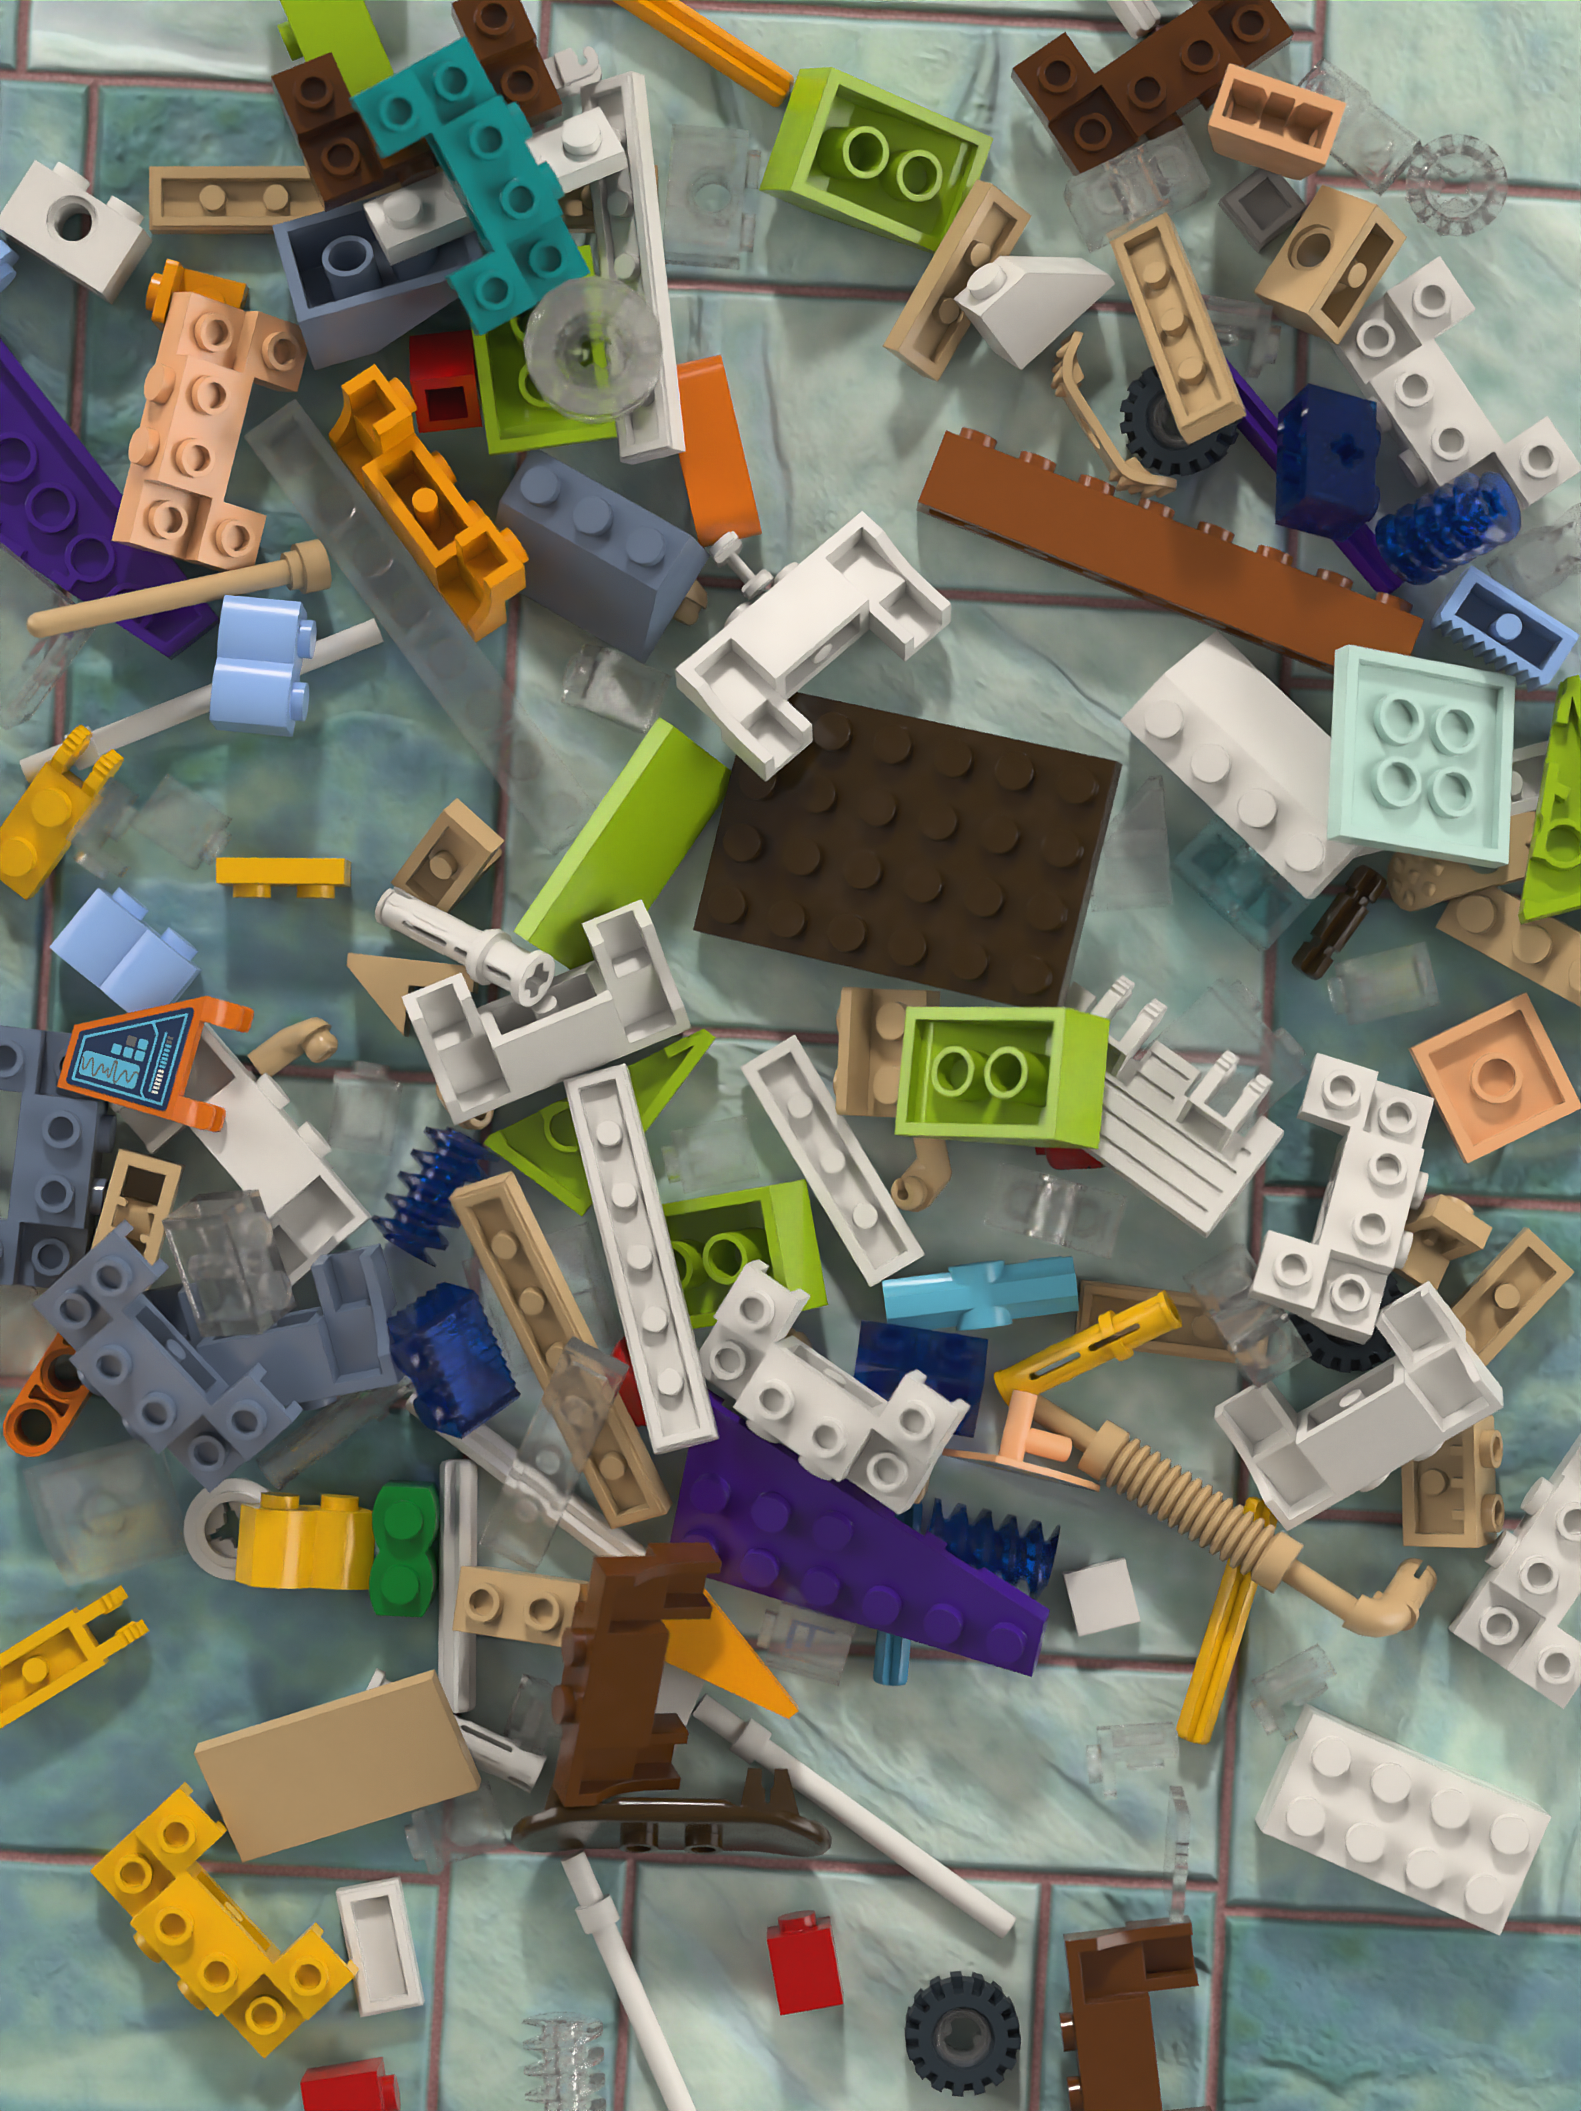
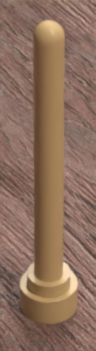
M319 539L292 544L290 551L282 553L278 561L36 612L29 616L26 627L32 636L44 638L224 599L225 595L238 596L284 585L290 591L299 589L302 594L326 590L331 587L332 582L329 558L323 543Z

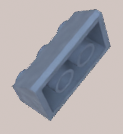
M540 449L529 451L499 501L495 527L499 532L505 528L510 529L523 546L529 559L523 564L525 567L526 588L519 593L638 662L645 664L710 557V554L690 534Z

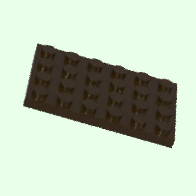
M800 692L793 694L787 701L812 724V743L766 782L737 754L735 755L693 927L694 931L1016 1007L1064 1008L1123 764L1111 759Z

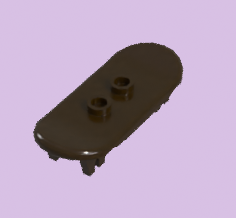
M748 1768L741 1806L732 1804L727 1799L617 1797L611 1802H607V1804H603L602 1801L595 1806L564 1807L552 1782L544 1811L522 1818L511 1831V1842L518 1849L540 1853L577 1849H620L628 1853H652L657 1850H684L692 1854H716L722 1851H753L796 1857H814L823 1855L831 1848L832 1837L829 1831L820 1822L809 1820L799 1815L788 1769L775 1768L774 1785L770 1789L769 1803L765 1802V1788L762 1786V1768Z

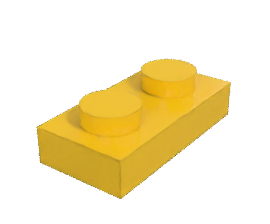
M216 857V883L222 886H233V898H271V887H296V898L335 899V887H351V862L345 858Z

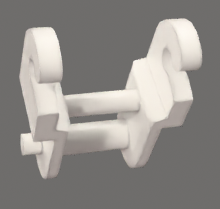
M587 46L583 49V55L587 59L585 65L578 63L577 55L572 48L557 52L553 57L543 60L560 99L580 94L581 86L601 81L602 71L598 55L592 47Z
M734 531L731 533L727 532L709 549V554L715 560L718 568L726 564L729 565L745 584L741 589V594L744 598L747 597L751 601L756 595L760 596L765 591L764 588L774 580V577L766 569L754 575L738 556L742 549V542Z

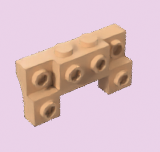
M173 292L156 363L149 370L144 384L146 403L140 427L134 432L129 444L128 456L131 464L111 541L219 572L255 565L267 516L223 501L252 384L255 383L278 392L298 391L308 351L299 325L260 311H244L193 292Z

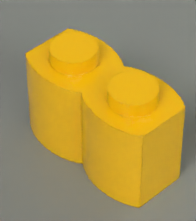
M262 1492L260 1503L241 1504L235 1581L250 1587L369 1589V1577L374 1561L375 1548L372 1529L373 1511L359 1507L360 1497L353 1495L321 1494L320 1505H299V1495Z

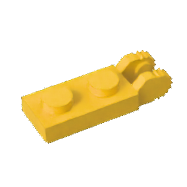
M82 724L72 730L53 755L52 760L44 764L0 827V880L25 900L34 897L103 801L104 797L101 794L124 761L123 756L114 749H111L97 760L92 768V772L85 781H82L73 774L70 769L87 749L89 741L93 736V733Z
M122 1585L81 1610H78L77 1607L73 1608L0 1653V1729L109 1662V1656L149 1632L143 1619L137 1622L131 1621L118 1629L113 1637L99 1644L87 1625L89 1621L99 1615H107L123 1604V1600L129 1596Z

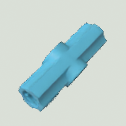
M1072 1256L1038 1258L1027 1262L1005 1264V1260L975 1262L949 1266L948 1272L882 1280L889 1335L932 1331V1329L954 1326L956 1331L985 1329L1012 1324V1319L1079 1311L1076 1274Z

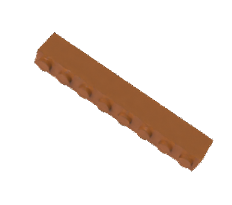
M962 427L959 435L946 430L917 503L916 511L1331 675H1334L1335 650L1348 644L1410 656L1425 620L1410 614L1413 605L1404 599L1384 592H1377L1375 599L1352 591L1351 588L1354 582L1341 574L1318 568L1316 575H1311L1291 567L1294 558L1285 552L1265 545H1258L1256 552L1233 544L1235 535L1222 527L1200 521L1197 529L1173 520L1175 511L1166 505L1146 498H1140L1138 504L1134 505L1113 496L1116 488L1103 480L1081 474L1078 482L1054 473L1057 465L1051 460L1027 451H1021L1019 458H1015L995 450L997 441L994 438L970 428Z

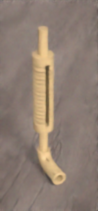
M1040 1394L1038 1395L1033 1421L1054 1434L1071 1438L1072 1446L1084 1453L1077 1466L1078 1469L1097 1481L1106 1478V1487L1109 1489L1117 1485V1494L1121 1495L1127 1492L1126 1500L1130 1502L1137 1498V1507L1142 1508L1147 1505L1148 1514L1152 1515L1158 1511L1157 1520L1162 1522L1168 1518V1527L1173 1528L1178 1525V1533L1181 1535L1189 1531L1188 1540L1193 1542L1199 1538V1547L1204 1548L1209 1545L1210 1554L1214 1555L1220 1551L1219 1560L1224 1562L1230 1558V1567L1233 1569L1241 1565L1240 1573L1245 1575L1251 1572V1580L1267 1591L1274 1594L1283 1581L1344 1620L1343 1628L1362 1636L1379 1638L1394 1635L1400 1631L1410 1630L1417 1623L1420 1607L1437 1584L1436 1573L1429 1564L1419 1579L1414 1577L1423 1560L1417 1558L1404 1560L1398 1566L1396 1574L1383 1593L1378 1590L1372 1598L1362 1594L1357 1599L1297 1560L1304 1547L1302 1543L1283 1531L1275 1534V1526L1272 1524L1264 1528L1265 1520L1259 1518L1254 1521V1513L1252 1511L1243 1515L1244 1506L1239 1504L1233 1508V1499L1228 1498L1223 1501V1493L1221 1491L1212 1495L1213 1486L1208 1484L1202 1488V1479L1197 1478L1192 1481V1473L1189 1471L1181 1475L1182 1466L1176 1465L1171 1468L1172 1460L1166 1458L1161 1461V1453L1158 1451L1150 1455L1151 1447L1149 1445L1140 1448L1141 1440L1135 1438L1130 1441V1433L1115 1423L1106 1420L1099 1431H1096Z

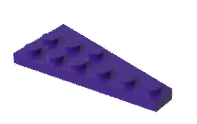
M0 338V547L83 602L189 580L172 557L111 541L123 494ZM205 602L115 623L173 660L218 625L220 618L210 605Z
M707 1388L719 1439L688 1447L670 1543H710L722 1561L720 1574H707L706 1578L1032 1677L1038 1664L1050 1613L1048 1608L988 1569L981 1568L976 1570L945 1550L946 1542L929 1531H926L924 1535L915 1531L895 1518L896 1512L847 1478L838 1482L834 1478L824 1480L813 1475L799 1463L798 1458L800 1456L781 1443H772L756 1435L748 1428L744 1419L722 1406L725 1401L723 1398Z

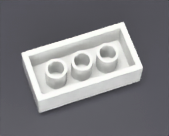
M1306 1703L1303 1706L1255 1817L1260 1830L1269 1836L1499 1936L1551 1819V1816L1539 1804Z

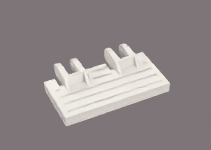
M1122 975L1097 1004L1096 996L1074 981L1068 989L1064 1008L1090 1013L1110 1019L1111 1021L1119 1009H1122L1130 999L1135 983ZM1155 998L1140 1011L1136 1021L1120 1042L1110 1035L1108 1037L1099 1149L1083 1150L1200 1235L1207 1238L1283 1138L1284 1130L1261 1115L1245 1137L1238 1134L1272 1086L1273 1082L1261 1073L1247 1084L1241 1097L1225 1118L1208 1106L1223 1084H1226L1231 1079L1237 1069L1236 1065L1240 1058L1229 1050L1220 1056L1189 1098L1187 1095L1201 1078V1071L1158 1040L1153 1043L1140 1062L1133 1059L1167 1011L1168 1007Z

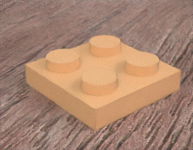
M1527 992L1519 994L1408 1048L1431 1097L1435 1098L1434 1103L1463 1163L1468 1164L1581 1109V1103Z

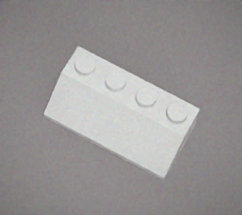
M1218 630L1165 672L1120 720L1124 726L1306 899H1315L1365 847L1327 840L1331 737Z

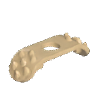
M1075 330L1061 341L1060 345L1062 347L1056 352V357L1054 358L1056 364L1052 367V372L1056 375L1053 377L1051 388L1057 389L1055 396L1063 397L1068 408L1110 472L1109 481L1118 482L1116 491L1128 490L1131 495L1141 493L1140 497L1146 499L1154 495L1157 498H1161L1171 492H1175L1177 487L1176 479L1152 475L1136 457L1126 461L1123 460L1079 391V388L1082 386L1081 381L1085 377L1078 363L1077 349L1084 333Z
M1536 811L1510 816L1509 864L1501 866L1489 874L1477 873L1465 863L1396 852L1391 858L1387 872L1388 888L1393 901L1403 910L1410 912L1419 911L1441 901L1524 880Z

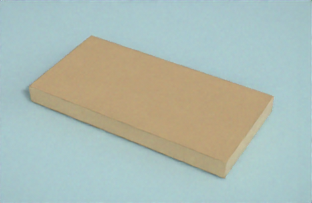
M435 1669L200 1742L194 1751L195 1758L242 1863L477 1791L482 1780Z

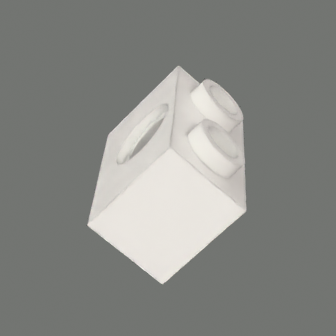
M35 160L0 214V232L12 242L112 305L152 243V239L146 231L139 226L144 216L114 196H111L108 203L104 204L88 194L86 190L91 183L68 166L58 162L54 169L51 170ZM80 213L91 216L92 227L86 237L79 241L63 239V226L71 216Z

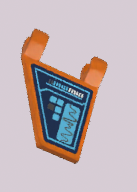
M203 996L76 1024L73 1027L57 1087L197 1129L220 1132L225 1120L226 1110L220 1106L184 1097L185 1089L204 1022L247 1033L252 1025L254 1010L214 997Z

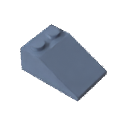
M386 194L343 205L328 212L322 211L273 225L296 316L314 370L376 353L457 299L458 295L455 289L449 287L445 276L483 256L476 232H470L404 261L390 265L367 221L363 207L364 203Z

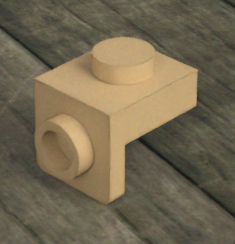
M1440 1194L1422 1201L1418 1210L1409 1208L1404 1230L1412 1232L1413 1239L1405 1265L1402 1269L1394 1268L1392 1271L1416 1287L1429 1281L1437 1290L1449 1262L1483 1250L1492 1227L1474 1216L1473 1209L1458 1198Z

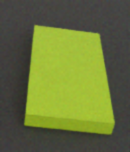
M659 717L513 932L538 949L548 953L553 959L570 970L595 960L582 923L641 899L646 910H649L725 798L732 771L676 727Z

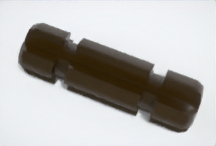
M1361 865L1355 869L1345 883L1348 887L1346 892H1339L1310 932L1313 936L1311 941L1303 942L1293 956V966L1310 979L1318 980L1323 977L1334 961L1331 958L1334 952L1340 953L1369 912L1366 906L1369 903H1375L1387 887L1386 879L1371 867Z

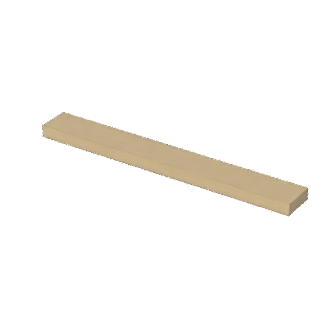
M654 165L658 194V165ZM149 166V230L152 234H274L273 225L324 211L306 166ZM441 166L436 167L437 173L443 171ZM399 182L350 203L393 192L403 187ZM589 183L565 193L562 198L557 200L564 213L561 217L570 233H595Z

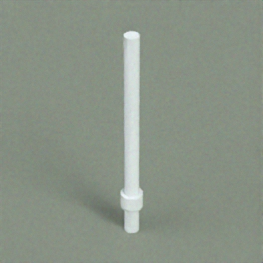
M375 618L316 641L314 656L312 659L303 658L300 675L384 642ZM212 683L94 731L87 726L86 728L93 733V736L89 741L87 749L73 766L76 765L79 771L93 766L103 754L111 749H118L210 712ZM63 743L20 760L22 771L29 784L32 783L44 764L52 760L53 755Z
M705 1694L696 1705L691 1715L731 1743L729 1747L731 1752L749 1765L755 1760L773 1774L775 1768L788 1769L792 1788L1001 1939L1009 1932L1016 1920L1015 1916L771 1741L772 1733L752 1718L746 1723L708 1694Z
M584 1850L574 1852L561 1859V1863L580 1905L575 1909V1912L585 1934L592 1933L666 2106L669 2111H697L615 1922L620 1919L613 1900L610 1894L603 1895Z

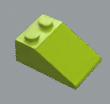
M834 67L800 69L759 191L816 215L935 254L975 181L980 180L993 138Z
M590 245L578 246V249L591 273L537 302V305L481 336L475 335L472 330L490 456L617 438L599 292Z
M906 1007L894 1135L1045 1148L1099 1149L1110 1019L1069 1008Z
M806 1179L662 1204L692 1329L715 1326L718 1320L713 1317L744 1266L758 1259L769 1266L765 1274L789 1291L802 1289L811 1295L802 1311L828 1305Z

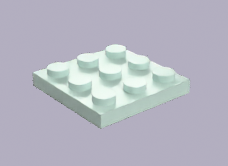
M1349 644L1335 650L1327 840L1494 869L1509 864L1516 676Z

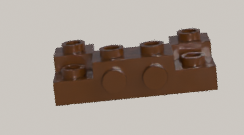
M458 0L451 3V16L460 36H466L494 91L497 95L501 94L505 104L508 105L516 102L525 115L530 128L562 116L563 103L538 50L537 36L521 0ZM332 52L271 76L274 93L286 117L325 212L400 182L401 186L405 187L437 173L436 167L440 166L425 136L381 159L375 149V146H377L361 114L358 110L355 111L349 101L351 95Z
M1190 0L1193 4L1191 8L1095 74L1067 33L1064 32L1013 67L1011 79L1040 119L1063 161L1082 187L1147 141L1156 148L1170 140L1185 127L1181 118L1198 106L1202 105L1206 112L1212 110L1229 63L1252 70L1288 45L1294 33L1272 1Z
M709 1542L648 1543L645 1556H594L586 1602H575L571 1627L565 1628L562 1635L561 1653L564 1662L561 1685L554 1687L551 1696L553 1720L557 1725H561L563 1729L553 1787L564 1807L595 1806L605 1799L629 1792L679 1790L681 1778L671 1763L675 1744H687L689 1732L677 1713H655L670 1632L662 1620L711 1619L713 1607L703 1593L707 1574H720L722 1561Z
M1189 1915L1125 1922V1927L1063 1934L1071 2012L1059 2013L1063 2051L1076 2052L1078 2076L1066 2077L1070 2111H1163L1148 1992L1199 1986L1191 1935H1193L1192 1922ZM1209 2105L1165 2111H1212Z

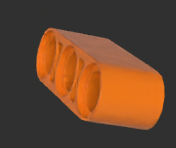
M721 354L677 364L686 452L678 453L698 542L703 548L712 546L723 535L732 531L737 534L739 539L762 534Z
M59 1332L7 1412L3 1422V1435L8 1446L16 1453L26 1457L41 1456L58 1446L66 1437L93 1394L84 1384L79 1388H69L58 1381L55 1374L57 1359L61 1355H74L76 1353V1350ZM27 1409H38L49 1417L52 1424V1432L47 1441L36 1442L24 1434L21 1428V1419Z

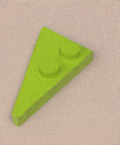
M1579 675L1566 678L1558 684L1518 912L1520 924L1581 909V680Z
M704 1028L628 1066L644 1134L716 1040V1037ZM567 1097L489 1135L485 1140V1145L581 1217L585 1215L593 1204Z

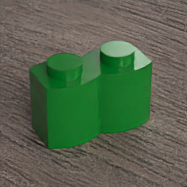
M389 1480L377 1495L372 1513V1529L375 1542L380 1551L373 1562L369 1577V1595L376 1615L422 1618L435 1599L439 1585V1564L432 1544L439 1533L440 1524L439 1489L435 1482Z

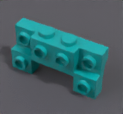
M466 36L455 40L349 99L355 111L358 110L375 140L377 144L375 149L381 159L425 136L483 247L488 252L445 276L449 287L455 289L472 321L469 324L475 335L481 336L537 305V302L591 273L561 217L564 213L557 200L564 196L563 188L549 163L544 161L538 165L526 143L528 139L533 137V133L525 115L516 102L506 105L501 94H496Z

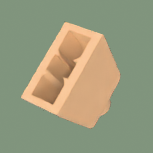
M1229 63L1207 129L1214 152L1293 180H1302L1325 167L1347 103Z

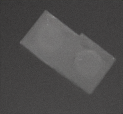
M1324 57L1297 84L1298 87L1347 103L1329 155L1380 197L1423 151L1419 137L1373 103L1371 94L1367 89Z

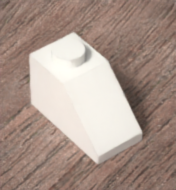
M999 256L993 263L986 264L976 270L969 278L967 287L954 298V301L993 352L1022 370L1115 285V282L1109 274L1082 258Z

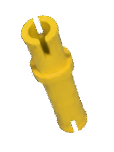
M1163 1290L1157 1293L1156 1296L1118 1314L1109 1310L1099 1315V1323L1058 1343L1052 1344L1046 1349L1004 1370L1000 1369L994 1372V1380L1002 1399L1009 1407L1013 1390L1039 1395L1114 1358L1122 1362L1133 1357L1134 1348L1168 1331L1182 1327L1181 1316L1169 1293ZM1136 1323L1140 1325L1139 1328L1100 1347L1095 1345V1343ZM1076 1352L1080 1353L1079 1357L1042 1375H1037L1036 1373Z

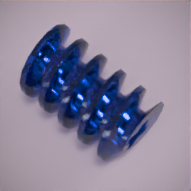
M1487 471L1479 478L1473 473L1465 472L1455 478L1453 484L1445 483L1435 489L1434 494L1426 493L1416 499L1415 504L1407 503L1397 509L1395 515L1387 514L1377 520L1375 526L1376 544L1381 557L1389 569L1401 580L1411 585L1425 586L1438 578V576H1444L1458 566L1471 562L1478 555H1485L1495 549L1497 545H1504L1516 538L1521 528V512L1511 487L1499 473Z
M450 1125L446 1129L425 1127L423 1133L435 1148L432 1152L412 1149L410 1155L422 1170L419 1174L400 1170L397 1177L409 1192L406 1196L386 1193L384 1197L396 1214L393 1218L373 1215L371 1219L385 1239L433 1267H436L437 1264L427 1253L426 1248L446 1251L450 1244L440 1231L439 1226L459 1229L461 1226V1222L449 1198L457 1188L465 1186V1182L476 1183L489 1178L478 1164V1160L498 1163L501 1158L499 1154Z
M934 1497L926 1531L946 1542V1551L974 1569L986 1568L995 1575L1001 1576L1003 1580L1017 1588L1021 1581L1027 1582L1028 1596L1037 1601L1050 1580L1058 1546L1060 1525L1058 1524L1054 1528L1048 1540H1044L1042 1522L1032 1519L1024 1533L1020 1535L1017 1516L1008 1513L998 1529H994L992 1511L987 1508H982L974 1522L970 1524L967 1506L964 1503L958 1502L948 1518H944L942 1501L940 1498Z

